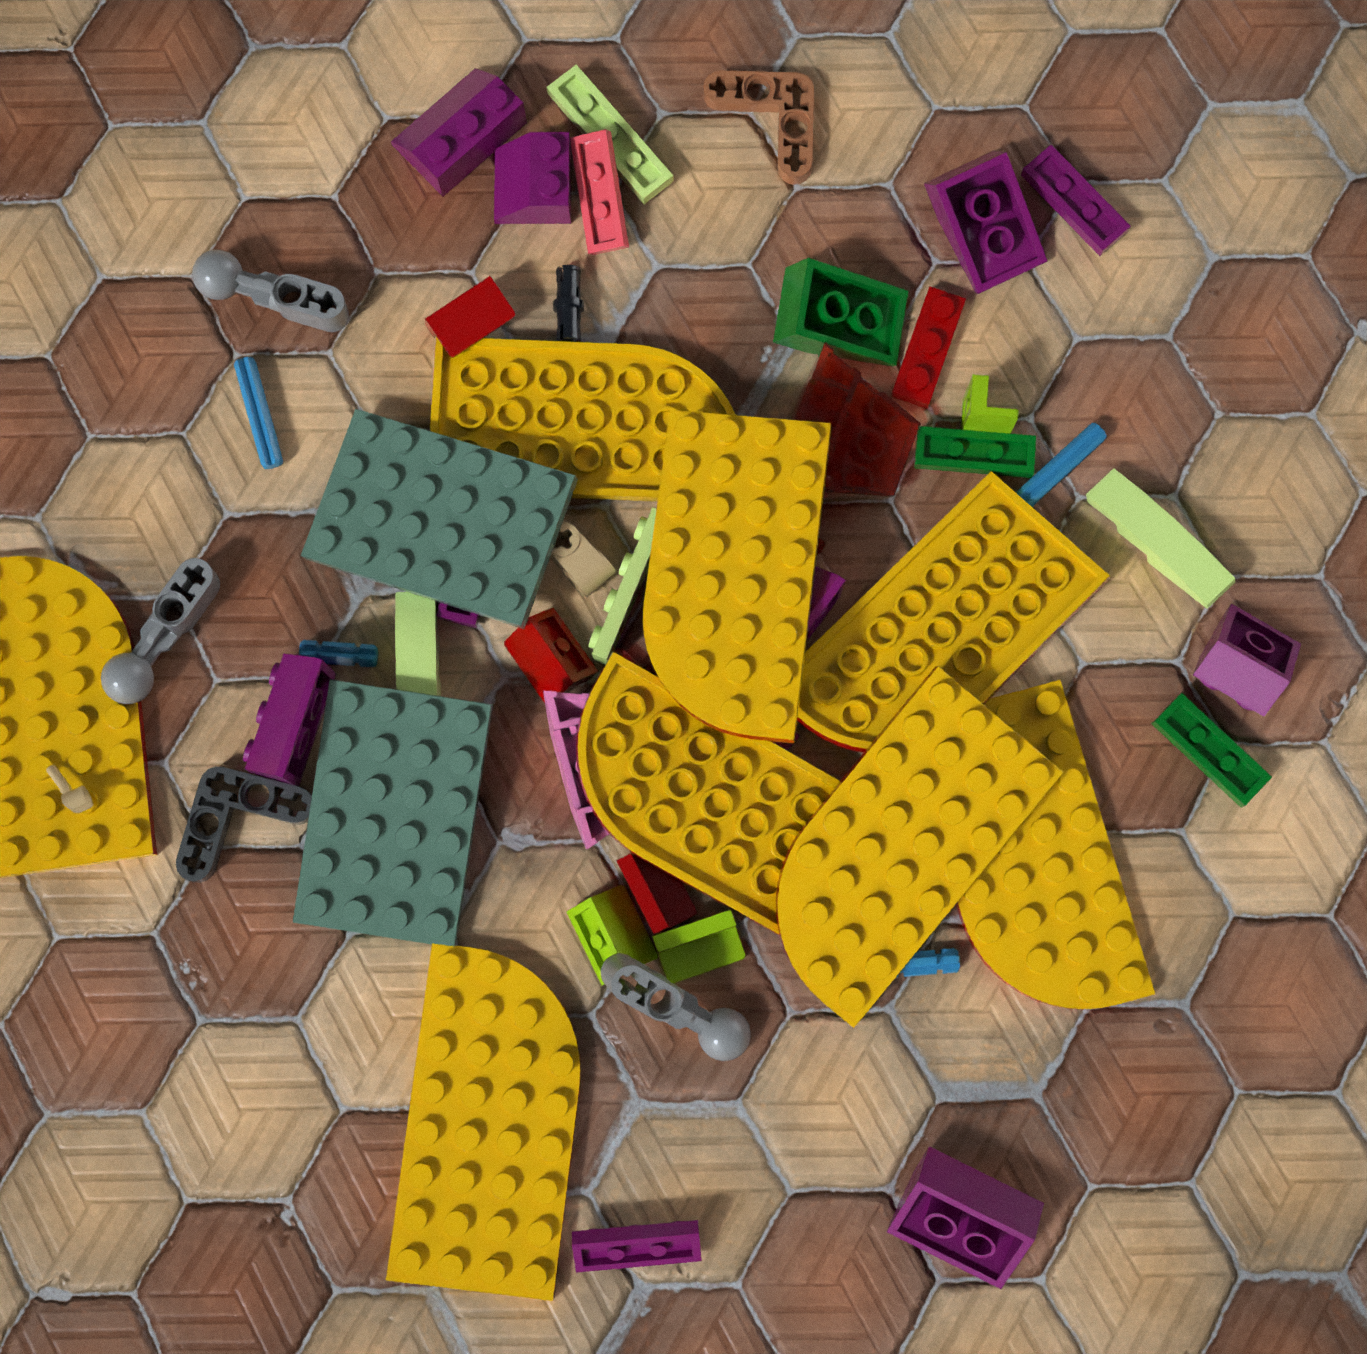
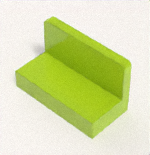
M973 374L962 399L961 430L1010 434L1018 420L1019 410L987 407L989 376Z
M620 885L592 896L566 912L601 986L605 985L601 978L602 965L608 957L614 954H627L644 965L658 958V954L625 886Z
M731 910L652 936L666 978L673 984L745 958V952Z

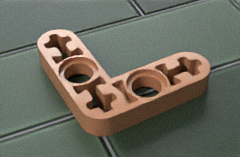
M720 70L709 74L704 81L703 96L705 103L711 109L717 111L779 113L778 175L783 181L792 185L801 184L806 181L811 174L813 162L814 85L811 79L805 74L798 72ZM737 84H742L741 98H737ZM754 84H762L768 88L769 94L764 99L756 100L750 97L748 89ZM717 85H724V97L716 96ZM796 86L800 87L802 93L800 109H792L793 94L791 92L793 87ZM795 120L800 121L806 126V132L799 137L791 136L785 130L787 123ZM792 148H799V171H791V166L789 165Z

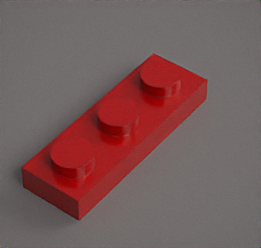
M929 286L891 397L928 409L966 298Z

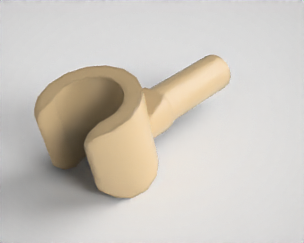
M54 764L46 769L60 789L62 803L65 807L71 809L74 813H81L93 807L92 798L85 786L82 785L72 790L70 784Z

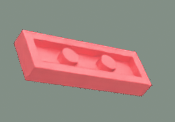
M604 129L571 137L570 143L588 254L597 255L629 248L611 131Z

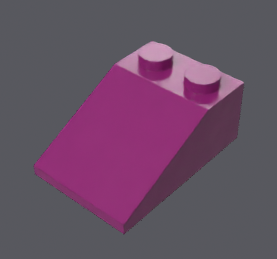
M992 151L924 183L937 219L976 294L1048 262L1007 152Z

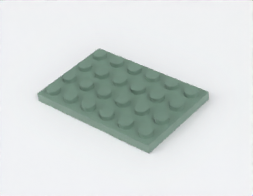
M355 409L301 556L312 562L525 629L578 479L573 474Z
M330 680L293 923L425 944L434 943L456 946L493 704Z

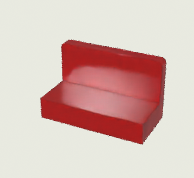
M489 276L425 318V326L434 338H438L448 355L454 358L515 317V311L492 277Z
M554 607L530 616L525 629L517 628L504 641V646L544 703L543 691L566 693L569 689L590 680L599 672Z
M631 853L616 860L654 936L696 915L697 910L682 881L638 856H632Z

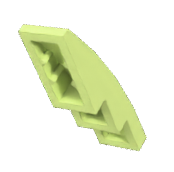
M1115 468L1086 494L1087 502L1114 522L1117 526V532L1145 553L1150 565L1208 609L1236 582L1235 577L1191 533Z
M396 592L395 594L396 689L441 696L439 638L436 617L437 601L409 592Z

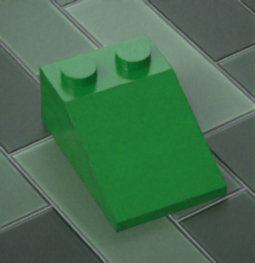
M806 258L785 268L773 343L811 354L891 367L896 366L908 290Z

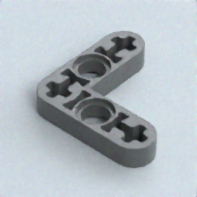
M216 766L208 769L200 779L176 858L177 872L182 878L197 883L207 881L213 876L234 809L291 824L302 825L308 823L312 794L298 786L225 767ZM221 775H224L226 783L240 787V779H245L239 789L238 803L233 802L237 794L221 790L219 795L215 796L216 790L210 787L212 780L219 781ZM258 784L265 785L269 791L268 801L263 806L253 807L248 801L250 789ZM278 789H283L280 795L283 799L296 801L298 795H302L301 800L307 804V809L305 811H298L296 817H293V810L277 804ZM277 804V813H274L272 810ZM213 813L219 821L218 829L212 835L203 836L198 830V821L203 815ZM193 838L204 843H213L211 850L202 848L200 859L206 862L204 870L197 869L195 875H192L193 868L187 866L188 859H195L200 848L197 845H192Z

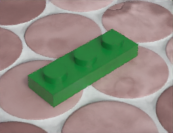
M918 426L915 440L914 468L989 474L992 471L995 475L1032 478L1035 467L1036 436Z
M1180 693L1151 723L1241 808L1246 806L1272 778L1268 772L1183 693Z

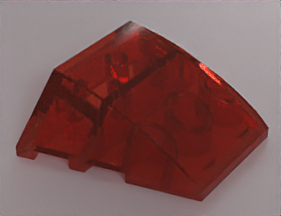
M825 342L803 385L790 420L831 423L824 492L893 497L921 423L885 392H879L861 376L862 373L858 369L847 365L833 353L835 350Z

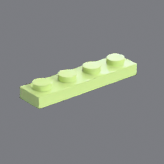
M577 64L547 86V94L582 134L604 129L611 131L618 176L643 204H646L674 182L673 174Z
M652 507L648 518L643 516L640 518L634 533V539L639 541L633 554L628 552L625 554L619 569V575L624 576L618 590L611 589L606 599L603 611L608 612L605 623L603 627L596 625L590 638L588 647L593 649V660L605 665L611 653L615 652L648 572L656 508Z

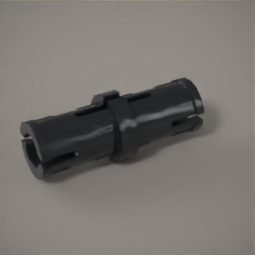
M562 265L563 272L560 266L556 269L557 299L553 301V311L557 312L556 341L574 342L575 340V342H581L580 320L581 313L584 311V301L581 299L580 294L581 269L575 265Z

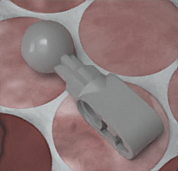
M215 249L207 251L200 255L194 263L192 270L193 282L198 291L207 298L224 300L239 293L251 297L256 305L279 312L287 320L326 332L339 331L348 322L349 311L343 294L334 286L295 274L280 276L265 271L256 275L243 271L237 258L224 250ZM291 292L301 294L296 302H283L284 297Z
M192 558L184 561L155 599L152 607L153 612L140 629L141 640L131 653L115 655L106 662L101 672V685L109 698L121 704H133L143 700L150 693L154 684V673L151 666L161 652L170 651L181 635L194 627L220 589L219 577L206 561ZM194 576L206 579L202 585L192 583ZM184 591L188 596L191 595L193 600L189 602L181 592ZM178 604L183 605L184 612L182 616L176 621H167L166 614L169 608Z
M614 954L603 963L601 968L602 981L617 999L654 1020L663 1021L676 1029L687 1027L698 1033L701 1048L711 1058L719 1061H730L741 1056L747 1049L751 1038L750 1026L745 1017L738 1011L731 1008H718L709 1012L698 1005L696 996L671 983L662 974L627 954ZM622 975L626 977L631 975L637 981V984L634 987L630 982L620 977ZM659 990H665L663 999L658 1003L651 1004L652 996Z

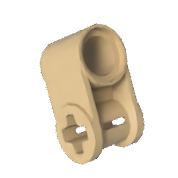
M563 521L558 536L563 540L570 537V548L566 550L563 546L555 549V542L550 558L563 571L565 577L578 592L587 598L610 578L616 570L608 559L595 546L591 545L575 526Z

